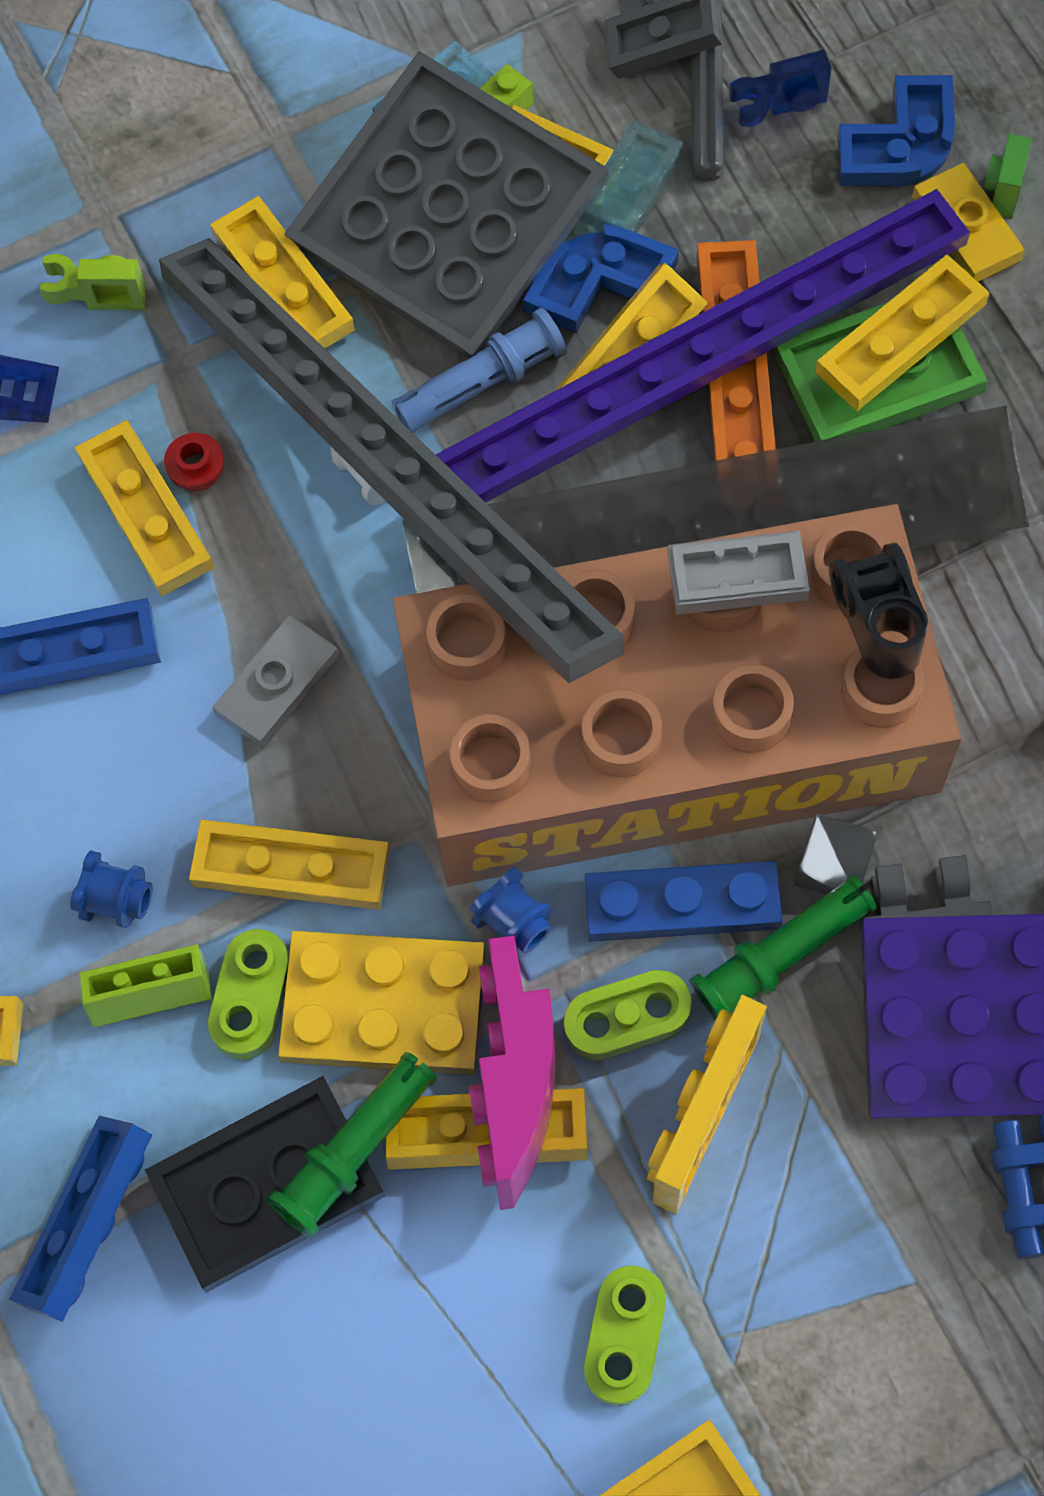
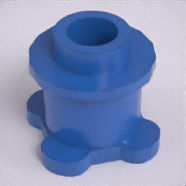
M90 850L85 856L79 881L71 896V910L79 912V919L88 922L92 920L94 914L114 918L116 925L123 928L129 927L135 918L142 919L149 908L153 891L152 883L145 881L144 868L134 865L129 870L111 866L108 862L101 861L102 855L100 852Z
M514 867L503 874L500 880L490 889L480 894L470 906V911L474 914L471 922L477 928L488 925L499 937L515 936L516 949H520L523 953H528L538 946L550 932L552 926L547 920L551 915L552 908L546 902L538 904L523 889L524 886L519 882L523 874Z

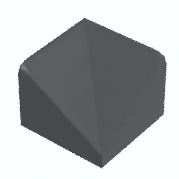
M816 813L800 863L795 886L827 895L844 883L851 875L856 876L863 883L878 833L869 828Z

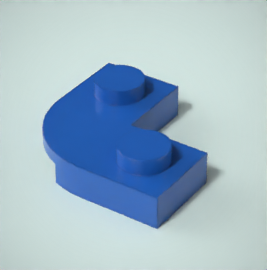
M895 75L893 85L894 124H840L838 131L839 186H904L925 180L936 173L949 156L955 132L953 75Z
M608 224L603 225V232L584 234L568 242L564 240L536 275L523 299L524 313L532 315V312L543 308L552 317L557 326L577 333L601 287L631 298L659 264L666 263L673 270L678 264L679 249L631 230Z

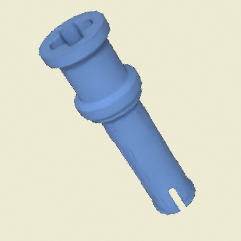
M539 308L532 312V320L505 335H502L500 332L491 335L489 341L486 342V348L476 353V355L435 376L418 388L393 399L391 403L399 420L414 433L417 429L428 424V422L442 414H446L493 385L495 386L504 380L507 383L512 381L517 383L524 379V371L552 355L555 358H561L566 355L567 348L564 339L548 312L543 308Z

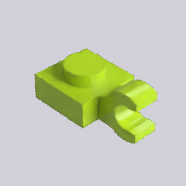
M50 254L43 257L42 263L47 275L63 276L56 283H40V291L45 302L63 304L68 301L78 300L85 301L88 310H146L147 287L137 259L106 255L99 259H79L77 267L70 258L61 254Z

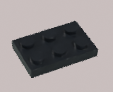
M324 1076L145 1169L200 1286L206 1293L307 1239V1237L285 1222L271 1208L266 1199L273 1190L281 1192L307 1163L304 1155L312 1146L316 1147L318 1144L326 1146L347 1122ZM367 1159L355 1172L359 1178L355 1182L356 1188L350 1195L342 1193L316 1223L319 1229L318 1232L385 1197Z

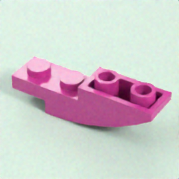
M515 936L488 939L491 964L479 966L484 1005L497 1003L499 1021L487 1023L492 1056L479 1058L482 1084L469 1085L474 1125L488 1124L491 1143L478 1146L483 1187L497 1185L500 1210L514 1208L530 1180L543 1147L551 1116L555 1087V1043L550 988L523 992Z

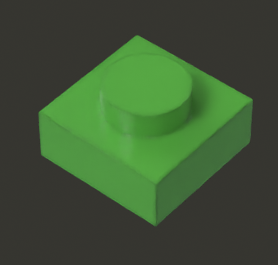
M1009 133L1004 155L992 154L984 189L995 191L992 203L1000 215L1005 218L1012 219L1031 146L1032 138Z

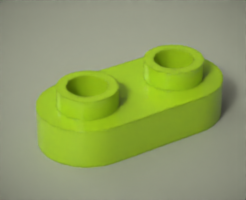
M251 929L242 932L230 942L224 955L208 1018V1029L218 1049L234 1059L246 1060L259 1056L268 1049L275 1037L285 997L289 953L283 941L276 934L268 930ZM261 951L267 954V960L260 968L250 969L245 966V960L252 952ZM245 1012L252 1016L251 1023L245 1030L234 1031L229 1028L230 1020L235 1014Z
M665 970L648 971L583 992L570 1002L565 1011V1038L575 1053L590 1060L607 1059L669 1039L680 1033L688 1023L692 1005L691 994L687 985L680 977ZM661 999L669 1004L671 1010L666 1016L656 1018L647 1012V1004L652 1000ZM592 1019H601L607 1023L609 1030L602 1037H591L584 1030L587 1022Z
M634 1265L620 1267L612 1271L604 1279L599 1289L584 1362V1375L587 1386L592 1394L608 1405L625 1406L634 1403L645 1394L651 1383L665 1312L666 1294L658 1277L646 1268ZM635 1288L641 1291L645 1297L644 1306L634 1312L622 1308L619 1303V1296L624 1290ZM613 1356H623L631 1363L632 1371L627 1378L614 1380L605 1371L606 1362Z

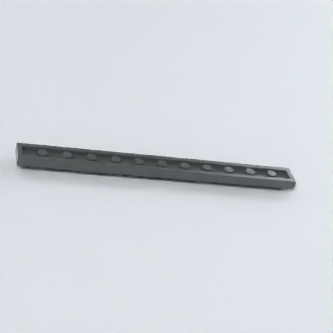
M210 238L159 259L162 278L568 683L623 655L624 635Z

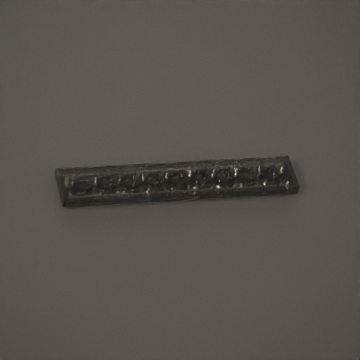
M1007 406L487 504L553 568L898 504L910 550L1029 527ZM402 520L416 593L468 584L405 520Z

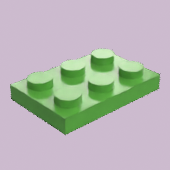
M887 303L805 331L775 347L773 355L819 451L822 452L985 393L988 380L961 328L959 327L858 412L815 373L817 360Z

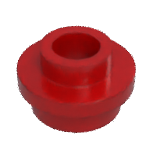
M187 433L176 438L168 446L164 456V466L171 481L177 486L190 491H202L210 488L221 476L225 465V458L220 444L213 437L204 433ZM191 455H203V458L196 464L184 462Z

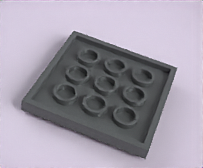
M418 51L284 234L287 238L294 241L302 252L469 359L485 349L489 337L497 333L529 290L538 272L563 243L607 182L609 172L608 168Z

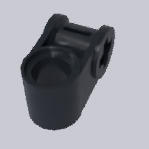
M892 542L885 544L882 548V553L848 563L842 558L831 560L829 563V575L836 602L842 614L848 620L863 661L868 669L876 675L888 679L902 678L912 673L919 664L929 623L927 613L913 585L909 565L901 547L897 543ZM888 631L899 632L906 636L908 641L893 643L884 639L880 634Z

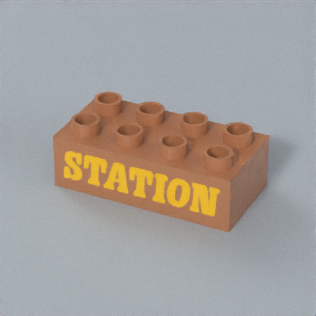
M898 504L700 540L709 541L800 531L810 590L807 601L676 615L667 557L668 547L555 567L554 569L624 635L623 655L571 683H568L469 584L392 598L447 887L502 877L503 874L514 867L523 873L815 817L816 813L827 815L941 793L962 738ZM895 542L901 547L906 557L913 585L927 613L929 624L918 666L912 673L902 678L888 679L876 675L864 663L848 620L842 614L836 602L830 581L829 563L831 560L842 558L848 563L882 553V548L885 544ZM888 631L880 634L889 642L903 643L908 641L907 637L899 632Z

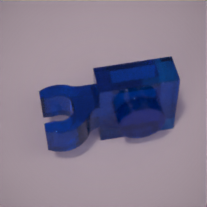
M825 50L771 63L769 74L742 77L730 83L729 98L731 103L743 99L754 102L753 104L740 107L738 120L740 126L751 127L761 123L769 109H771L773 116L790 111L804 112L812 109L817 104L827 102L832 67Z

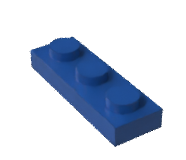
M148 598L0 627V695L161 663L154 617Z
M777 861L585 873L589 942L777 930L782 926Z
M98 1116L9 1300L27 1309L63 1322L69 1308L78 1300L84 1289L85 1275L100 1244L107 1239L113 1229L115 1212L129 1183L136 1178L143 1166L144 1152L153 1134L133 1123Z

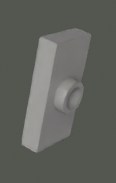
M800 531L668 545L667 557L676 615L808 600L810 590Z
M288 615L212 706L215 715L258 746L264 748L338 659V648Z

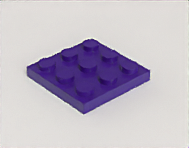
M1044 914L861 919L869 1118L1044 1114Z

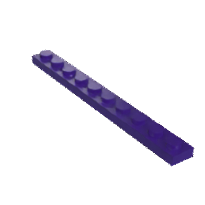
M935 189L435 455L486 503L940 260L946 254L949 255L966 246L970 231L938 189Z

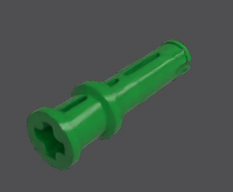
M849 876L844 883L756 945L751 941L740 943L734 948L735 955L705 977L696 974L689 979L694 992L713 1019L716 1020L721 1009L733 1013L741 995L752 999L761 992L765 995L771 994L776 990V985L780 983L778 978L780 974L865 914L877 909L876 903L868 890L861 894L859 888L863 886V883L856 876Z
M404 1052L400 1057V1061L326 1146L318 1144L316 1147L312 1146L304 1155L307 1163L281 1192L273 1190L266 1200L271 1208L300 1234L309 1239L314 1237L319 1231L316 1224L342 1193L350 1195L356 1188L355 1182L359 1178L355 1172L426 1089L436 1082V1075L424 1062L419 1068L414 1065L418 1061L415 1055Z

